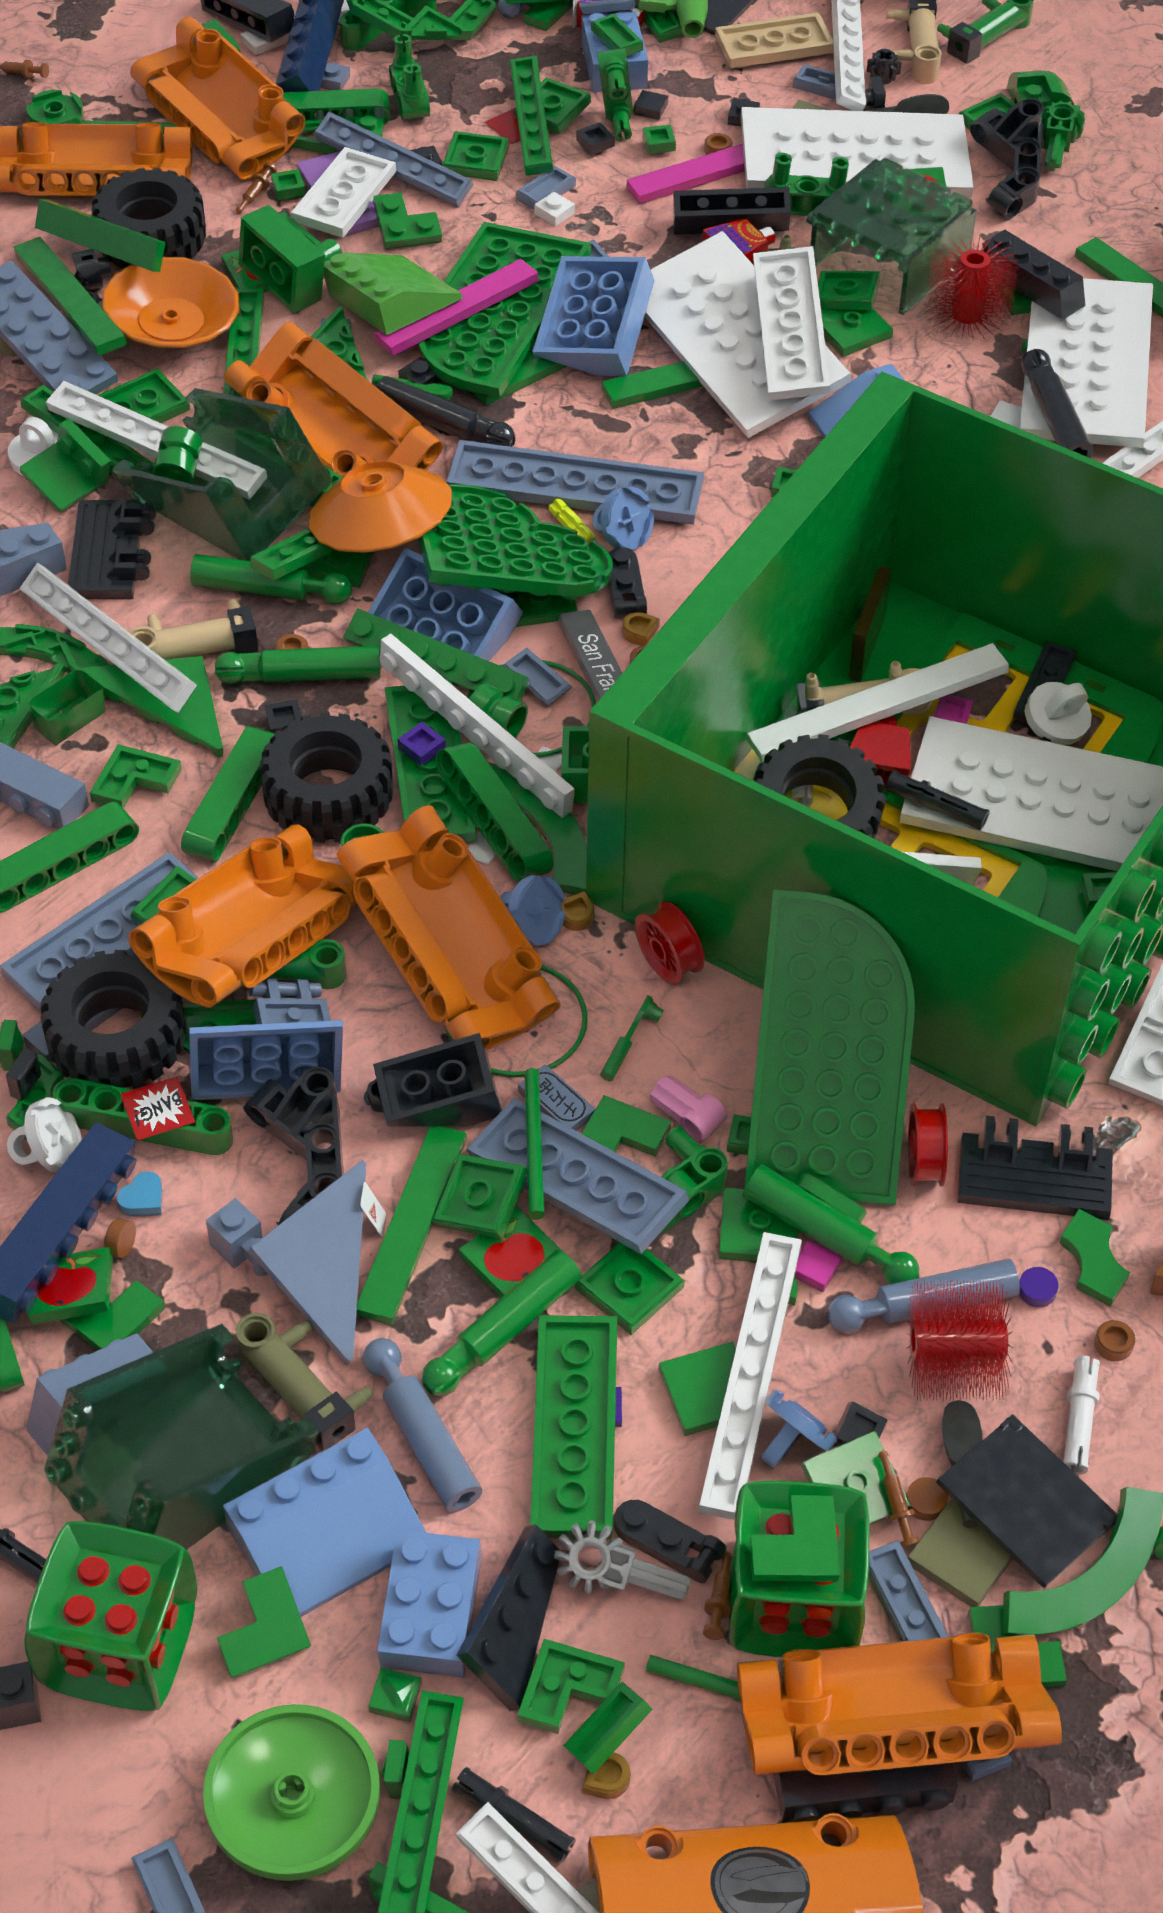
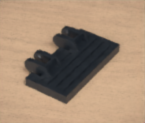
M79 500L68 585L85 599H134L135 588L133 581H145L150 574V569L147 565L151 563L152 555H150L148 550L139 549V536L150 535L154 532L155 524L152 520L156 518L155 507L150 504H143L142 500Z
M986 1116L983 1148H978L979 1134L963 1132L957 1203L1075 1216L1080 1209L1098 1219H1110L1113 1149L1097 1147L1094 1161H1092L1093 1127H1084L1081 1133L1082 1151L1069 1150L1071 1139L1070 1125L1061 1124L1058 1140V1157L1053 1156L1054 1142L1022 1139L1020 1153L1017 1152L1018 1119L1009 1118L1006 1126L1007 1143L994 1141L996 1130L995 1116Z

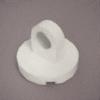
M28 417L20 426L19 435L11 441L8 447V458L13 470L22 475L20 473V466L55 444L58 440V434L51 430L43 420L37 417Z
M1046 682L1036 687L1029 696L1024 711L1027 723L1034 733L1041 738L1045 736L1052 743L1071 745L1079 741L1089 729L1092 718L1090 707L1087 703L1088 695L1083 685L1080 683L1065 685L1059 682Z
M47 1097L29 1106L25 1114L24 1126L14 1130L8 1137L7 1149L13 1161L21 1165L39 1162L47 1170L55 1173L62 1167L82 1138L72 1113L64 1112L59 1107L60 1101ZM25 1136L32 1150L30 1155H27L22 1149V1140Z

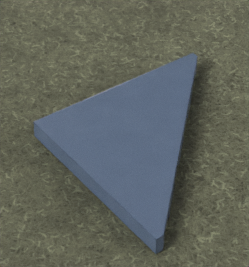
M363 1160L249 1249L251 1255L346 1365L352 1361L354 1355L363 1209L360 1203L366 1177V1163Z

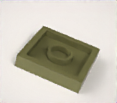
M952 1498L908 1556L913 1569L970 1607H979L1013 1560L979 1525L974 1528L963 1526L961 1507Z

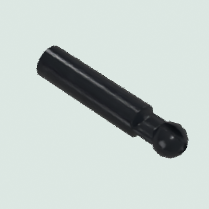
M1042 349L1029 350L1022 357L1021 369L1031 383L1032 393L1056 444L1091 458L1094 452L1093 445L1059 375L1053 370L1050 356Z
M384 376L377 385L380 391L419 422L467 441L472 440L480 443L513 447L515 444L516 434L507 423L497 422L481 416V413L388 376Z

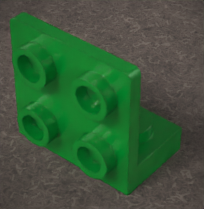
M68 418L59 424L57 442L21 465L20 473L58 512H63L108 482L111 460Z

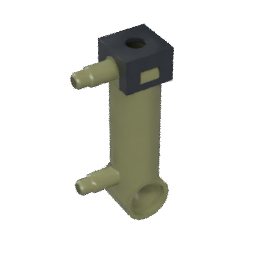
M250 1313L244 1316L236 1326L238 1351L242 1361L247 1365L254 1366L304 1422L307 1434L317 1446L324 1451L356 1430L354 1412L372 1398L373 1392L369 1387H364L360 1391H355L346 1399H343L337 1391L332 1394L290 1348L312 1331L311 1323L308 1320H304L299 1325L296 1324L279 1335L275 1331L272 1319L267 1315ZM254 1338H263V1340L259 1342L250 1341Z

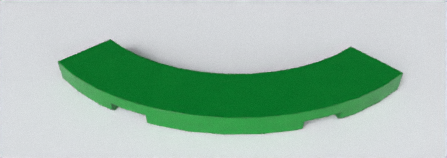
M16 624L15 627H0V655L30 657L53 665L63 663L67 673L74 671L75 668L110 665L101 655H97L88 649L84 642L59 631L25 624Z
M489 763L521 810L530 817V821L540 831L544 839L548 841L554 860L553 880L559 884L564 893L575 895L583 891L586 892L587 845L583 833L571 812L561 818L552 809L545 807L542 801L529 789L523 788L518 780L509 772L501 769L497 764Z
M1132 1487L1121 1489L1116 1522L1109 1537L1110 1542L1101 1556L1083 1573L1067 1584L1043 1591L1005 1592L1003 1596L1002 1635L1021 1636L1033 1634L1035 1636H1044L1065 1631L1092 1620L1117 1603L1134 1585L1153 1552L1163 1514V1493Z

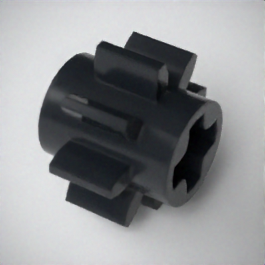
M880 49L876 53H872V59L867 60L866 72L871 73L870 77L880 76L883 85H886L896 80V75H899L901 72L902 62L897 61L898 55H895L893 51Z

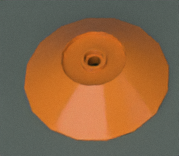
M163 257L160 272H152L131 264L113 275L102 292V310L120 331L132 341L156 348H187L210 342L230 328L239 313V293L226 275L209 264L184 257Z
M385 461L367 463L347 473L319 498L310 511L309 530L319 543L338 551L367 553L395 548L422 537L440 524L451 508L452 489L440 475L421 468Z

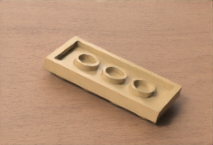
M819 12L715 27V38L730 68H743L750 65L770 64L771 62L796 60L811 56L818 57L834 53L833 39Z

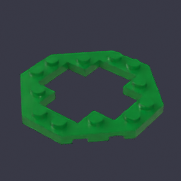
M346 0L351 14L384 31L389 36L395 37L400 35L401 40H403L402 34L411 36V40H471L494 15L497 7L494 0H466L450 18L428 6H425L412 18L382 0Z

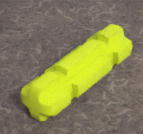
M555 499L549 505V512L564 527L578 531L577 535L584 537L589 544L591 540H595V534L561 499Z

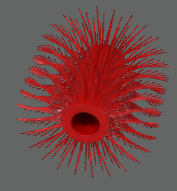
M974 239L973 248L971 244L972 250L966 248L964 252L960 249L959 254L961 256L950 252L948 254L954 257H945L941 259L945 261L936 263L940 266L935 267L943 268L939 270L946 272H934L937 270L931 269L933 272L929 273H935L931 275H938V278L937 276H932L935 278L929 279L932 281L928 283L936 284L927 285H937V287H934L935 289H928L931 290L928 293L932 294H925L936 296L933 297L935 299L928 298L930 300L927 302L933 300L932 303L939 304L934 305L935 307H931L929 310L941 311L933 310L932 308L945 310L943 312H933L939 313V316H942L940 315L942 313H952L945 320L949 321L948 319L951 318L955 319L952 324H955L956 321L961 324L964 323L963 333L965 324H968V335L969 325L971 329V324H975L978 332H980L976 322L979 324L987 323L981 317L985 320L988 319V322H992L994 320L989 319L987 316L998 318V315L1001 314L995 312H1010L1006 311L1007 309H1002L1007 307L1001 306H1007L1003 304L1010 305L1009 302H1013L1008 301L1010 299L1004 298H1010L1006 296L1013 295L1010 293L1014 292L1010 291L1014 289H1006L1008 284L1012 286L1011 284L1016 282L1009 280L1017 279H1008L1007 281L1002 279L1010 277L1008 275L1015 276L1013 274L1016 272L1012 273L1003 270L1011 268H998L1003 266L1013 267L998 263L1001 261H1019L1004 260V258L991 260L998 258L995 257L997 254L988 255L992 249H988L986 253L982 249L981 251L978 250L979 242L977 250H974Z
M924 1280L922 1302L920 1297L921 1282L918 1304L917 1281V1306L915 1288V1305L913 1295V1307L911 1301L913 1319L911 1316V1324L908 1320L910 1325V1334H908L910 1336V1346L907 1347H910V1358L912 1357L911 1370L914 1362L913 1378L915 1370V1386L917 1370V1400L918 1383L920 1395V1378L922 1396V1384L924 1381V1398L925 1389L927 1396L928 1378L929 1398L931 1396L929 1381H931L933 1400L934 1384H936V1401L938 1390L941 1399L943 1379V1401L944 1388L947 1399L949 1376L951 1400L953 1375L955 1393V1381L957 1378L956 1397L958 1396V1389L960 1393V1378L962 1395L964 1396L963 1378L966 1400L967 1382L969 1384V1398L971 1387L974 1398L975 1385L976 1401L977 1387L979 1388V1399L982 1388L984 1400L986 1374L988 1390V1379L990 1376L989 1396L991 1386L993 1392L995 1383L996 1399L998 1386L1000 1400V1380L1003 1397V1377L1005 1385L1004 1368L1008 1383L1005 1361L1009 1370L1006 1358L1008 1346H1010L1008 1344V1323L1006 1325L1005 1322L1008 1307L1004 1319L1006 1295L1002 1316L1003 1290L1001 1304L1000 1289L998 1300V1287H996L995 1294L993 1281L992 1295L990 1280L989 1295L988 1284H986L984 1307V1280L983 1297L981 1281L979 1291L976 1282L975 1295L973 1280L974 1305L972 1288L970 1303L968 1284L966 1298L965 1284L963 1287V1303L961 1282L959 1295L957 1280V1292H955V1282L953 1284L951 1306L952 1288L950 1280V1297L948 1291L947 1306L948 1281L945 1289V1303V1285L943 1282L940 1304L939 1285V1299L937 1301L935 1282L934 1297H932V1281L930 1288L931 1301L927 1282L925 1303Z

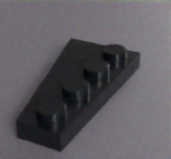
M536 1524L523 1529L456 1655L509 1711L520 1709L559 1564V1560L555 1559L554 1556L555 1551L560 1549Z

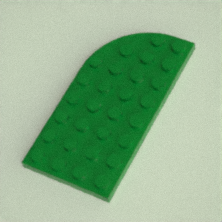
M483 222L444 282L458 291L519 259H522L538 272L539 281L419 342L421 357L437 374V377L460 390L500 398L536 342L561 257H589L592 253L591 243Z
M773 888L744 1189L757 1168L763 1164L795 1184L802 1173L806 1172L852 1201L896 1205L915 1018L914 987L903 954L893 938L879 922L855 905L827 894Z

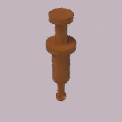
M24 60L23 63L5 61L0 64V69L5 73L23 74L25 78H31L33 73H38L43 78H47L49 75V66L46 63H42L40 66H33L31 60Z
M266 162L263 165L264 172L262 174L255 173L252 176L253 183L244 193L243 202L240 206H237V213H242L244 207L252 203L261 190H266L269 187L267 178L272 173L277 172L274 164Z
M882 1450L879 1452L878 1457L882 1461L886 1474L883 1484L893 1514L889 1515L888 1518L889 1521L898 1520L904 1539L900 1544L904 1547L920 1541L919 1537H913L907 1517L915 1514L914 1509L908 1510L899 1477L892 1473L887 1457L889 1456L888 1452Z
M725 1551L721 1557L723 1560L722 1567L715 1574L712 1596L706 1600L704 1610L711 1616L710 1624L704 1626L703 1635L711 1640H720L724 1637L725 1630L720 1626L721 1618L728 1617L732 1609L731 1604L728 1602L732 1578L728 1572L729 1562L732 1560V1554L728 1551Z

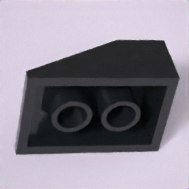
M480 1033L373 1064L388 1127L470 1126L494 1119L502 1111L491 1065Z

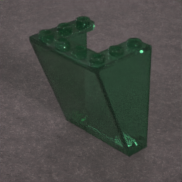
M194 388L185 397L188 403L193 404L194 415L193 417L186 416L182 421L188 429L196 432L204 443L266 470L268 478L249 500L242 497L234 483L228 478L216 477L209 482L194 475L193 481L190 484L153 475L152 465L143 461L137 464L139 468L137 469L130 461L122 460L113 469V472L130 497L142 504L153 505L159 514L238 560L251 561V556L267 549L332 480L289 407Z
M219 1324L68 1388L44 1472L50 1483L58 1487L69 1500L72 1509L80 1514L85 1521L157 1535L169 1539L187 1550L226 1521L224 1504L308 1460L319 1430L307 1417L297 1422H294L290 1417L280 1422L273 1418L237 1378L241 1362L237 1358L228 1361L224 1356V1346L231 1343L234 1336L223 1324Z

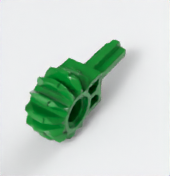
M1059 99L1057 103L1048 102L1047 106H1044L1042 139H1044L1043 149H1047L1045 166L1049 167V171L1061 168L1064 151L1069 152L1070 143H1074L1075 139L1080 138L1083 133L1085 113L1080 111L1079 105H1072L1071 101L1066 103Z

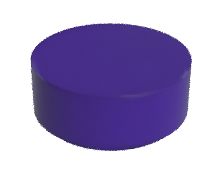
M1032 1267L1023 1272L1019 1281V1295L1021 1299L1034 1307H1045L1051 1304L1056 1298L1059 1287L1056 1276L1050 1270L1043 1267Z

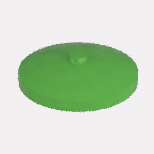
M291 1704L260 1711L233 1728L224 1737L211 1757L203 1787V1802L208 1825L222 1851L234 1863L255 1875L274 1880L293 1881L312 1878L326 1873L353 1855L362 1845L373 1827L380 1803V1779L374 1754L363 1735L350 1722L329 1710L310 1705Z

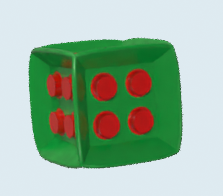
M768 1480L742 1485L737 1496L734 1522L736 1542L732 1557L729 1601L732 1606L731 1614L729 1615V1640L731 1646L747 1653L783 1657V1654L798 1649L818 1650L860 1646L865 1624L864 1601L869 1574L870 1531L866 1494L850 1487L810 1482ZM791 1495L833 1496L840 1569L838 1582L752 1581L749 1545L751 1534L791 1535L789 1499Z
M89 1521L66 1522L51 1547L35 1589L27 1617L24 1647L31 1670L37 1681L56 1692L87 1701L130 1710H159L166 1700L177 1674L195 1612L198 1586L193 1561L189 1552L183 1546L169 1539L141 1531Z

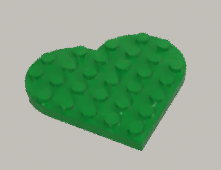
M450 484L449 487L452 489L451 508L440 524L418 538L428 581L440 586H449L451 584L464 585L476 590L492 588L505 593L521 591L530 592L535 596L549 594L575 600L581 595L591 594L604 588L609 582L613 567L611 556L595 540H591L589 544L584 537L577 535L578 531L556 524L539 522L535 513L523 503H520L517 507L514 501L506 498V494L478 486Z

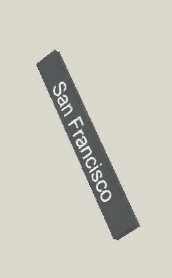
M591 610L559 613V625L598 702L619 678L622 671Z

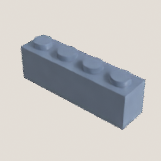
M0 742L1 802L11 806L18 813H25L38 819L43 825L47 827L52 826L56 829H60L75 821L88 808L89 803L85 783Z

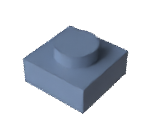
M327 62L320 88L343 90L350 78V67Z

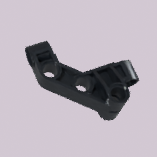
M1026 98L1012 106L1006 114H1003L997 108H993L974 120L972 125L969 126L973 139L1013 170V173L998 183L988 198H986V202L1006 219L1015 217L1034 204L1038 197L1044 106L1041 101L1034 98Z
M316 1066L309 1068L292 1084L288 1091L278 1082L268 1079L243 1106L244 1112L254 1123L266 1129L307 1161L308 1182L297 1192L298 1195L285 1209L279 1222H276L277 1225H280L344 1175L340 1126L341 1113L333 1074L324 1067ZM321 1143L332 1144L327 1149L316 1148Z

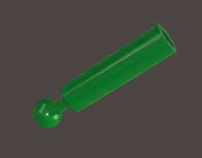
M195 554L191 564L190 581L192 586L304 600L308 593L321 594L331 604L344 603L352 593L351 582L341 573H331L324 579L311 578L306 568H298L272 581L252 569L251 561Z
M379 645L263 650L262 653L237 654L226 652L221 654L215 662V675L226 684L247 681L277 683L381 678Z
M761 1164L749 1180L742 1197L856 1266L867 1261L874 1263L882 1268L883 1276L888 1284L918 1278L920 1267L913 1255L903 1251L889 1253L877 1246V1233L765 1165Z
M555 1250L456 1337L457 1343L441 1357H436L425 1365L421 1376L424 1388L435 1396H447L453 1393L458 1387L459 1381L474 1367H482L539 1315L582 1279V1274L576 1263L563 1251Z

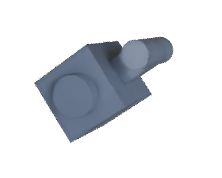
M235 1198L206 1220L210 1246L234 1269L248 1259L253 1264L254 1273L258 1276H264L267 1272L249 1252L250 1247L263 1238L261 1222Z

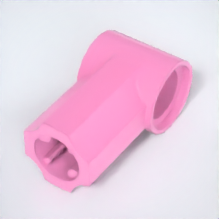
M666 1075L663 1076L656 1083L654 1090L650 1094V1102L678 1121V1125L697 1143H702L728 1117L724 1106L719 1100L708 1094L702 1097L672 1075L668 1077Z

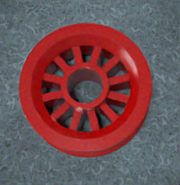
M662 902L658 905L655 913L651 915L640 914L636 917L635 933L639 946L649 965L662 980L668 984L677 985L682 981L683 975L687 972L698 973L704 968L705 957L700 939L688 918L678 907L670 902Z
M912 1103L908 1121V1169L911 1186H915L917 1181H938L939 1186L943 1187L946 1180L948 1162V1125L945 1105L940 1103L938 1109H917L916 1104Z

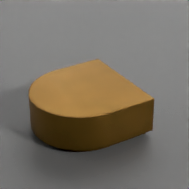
M645 613L629 614L622 622V635L631 643L645 646L657 632L660 626V618Z
M585 891L565 898V902H561L562 911H565V920L563 922L565 928L580 931L592 925L594 921V905Z
M613 1752L594 1774L587 1769L582 1793L603 1799H615L623 1795L630 1784L631 1771L627 1760L620 1754Z

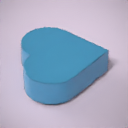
M150 1171L141 1172L136 1175L132 1184L122 1187L117 1194L120 1211L129 1216L162 1215L163 1190L160 1177Z

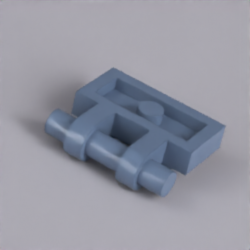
M265 979L255 987L248 988L250 996H262V998H256L253 1005L256 1024L331 1021L326 999L312 998L321 996L322 986L320 983H308L307 979H295L293 983L277 982L276 979Z

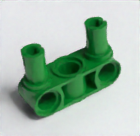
M402 34V43L400 35L394 37L395 58L392 65H389V77L401 119L430 117V102L421 75V66L418 65L417 61L415 62L411 53V36Z
M621 48L597 52L606 119L613 123L614 137L617 141H622V132H624L625 140H628L632 136L629 120L631 115H634L626 50Z
M777 153L775 155L773 173L766 179L765 188L789 187L791 214L839 217L847 211L849 192L848 182L846 181L849 169L848 159L844 157L834 158L830 178L810 175H790L791 155L787 153Z
M681 1126L675 1127L667 1134L665 1144L683 1162L670 1168L661 1177L686 1190L689 1201L660 1234L670 1229L682 1219L693 1215L701 1206L720 1194L726 1185L728 1160L725 1153L717 1148L700 1146Z

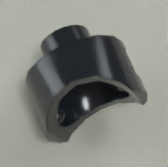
M93 249L71 254L77 269L74 277L86 291L102 289V278L112 276L107 256L97 258Z

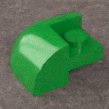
M1035 70L1013 72L1009 76L1007 91L1012 102L1015 104L1026 98H1034L1041 101L1043 106H1047L1048 102L1057 103L1059 99L1066 103L1071 101V104L1074 105L1067 86L1054 72Z

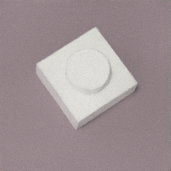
M552 192L534 205V214L554 226H557L575 213V204L556 192Z

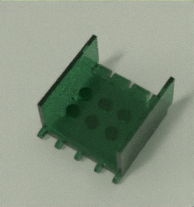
M885 157L881 161L874 159L811 211L806 218V223L812 225L810 246H813L815 266L849 238L853 240V247L859 249L864 245L877 252V259L883 261L888 257L899 263L898 270L903 272L899 313L904 315L926 296L925 294H928V291H931L928 289H934L937 286L927 285L936 284L928 283L932 281L929 279L935 278L932 276H937L938 278V275H931L935 273H929L933 272L931 269L937 270L934 272H946L939 270L943 268L935 267L940 266L936 264L937 262L945 261L941 260L944 259L943 257H938L942 256L940 254L944 253L954 257L948 254L950 252L946 248L953 249L951 251L959 256L961 254L957 253L959 250L954 244L964 252L966 248L971 250L977 210L971 208L973 200L957 192L951 194L949 188L932 180L927 182L926 177L908 168L903 170L902 165Z

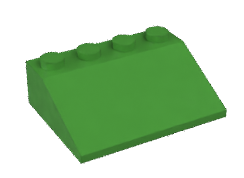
M340 253L324 263V278L329 296L385 335H389L463 299L462 293L403 255Z

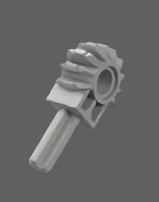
M594 1520L588 1521V1534H583L581 1527L578 1523H575L571 1527L576 1537L575 1541L565 1534H562L559 1538V1541L570 1550L555 1551V1559L569 1560L568 1563L558 1568V1574L562 1576L571 1571L574 1572L569 1581L571 1588H575L580 1578L586 1579L584 1585L586 1593L592 1592V1580L597 1579L602 1590L607 1589L609 1586L624 1590L626 1582L680 1600L684 1599L687 1595L690 1585V1577L688 1575L634 1558L635 1549L622 1545L620 1537L607 1542L606 1538L611 1532L609 1525H605L600 1535L594 1534L596 1528ZM591 1545L600 1550L602 1560L598 1565L586 1567L581 1564L578 1559V1553L583 1547Z

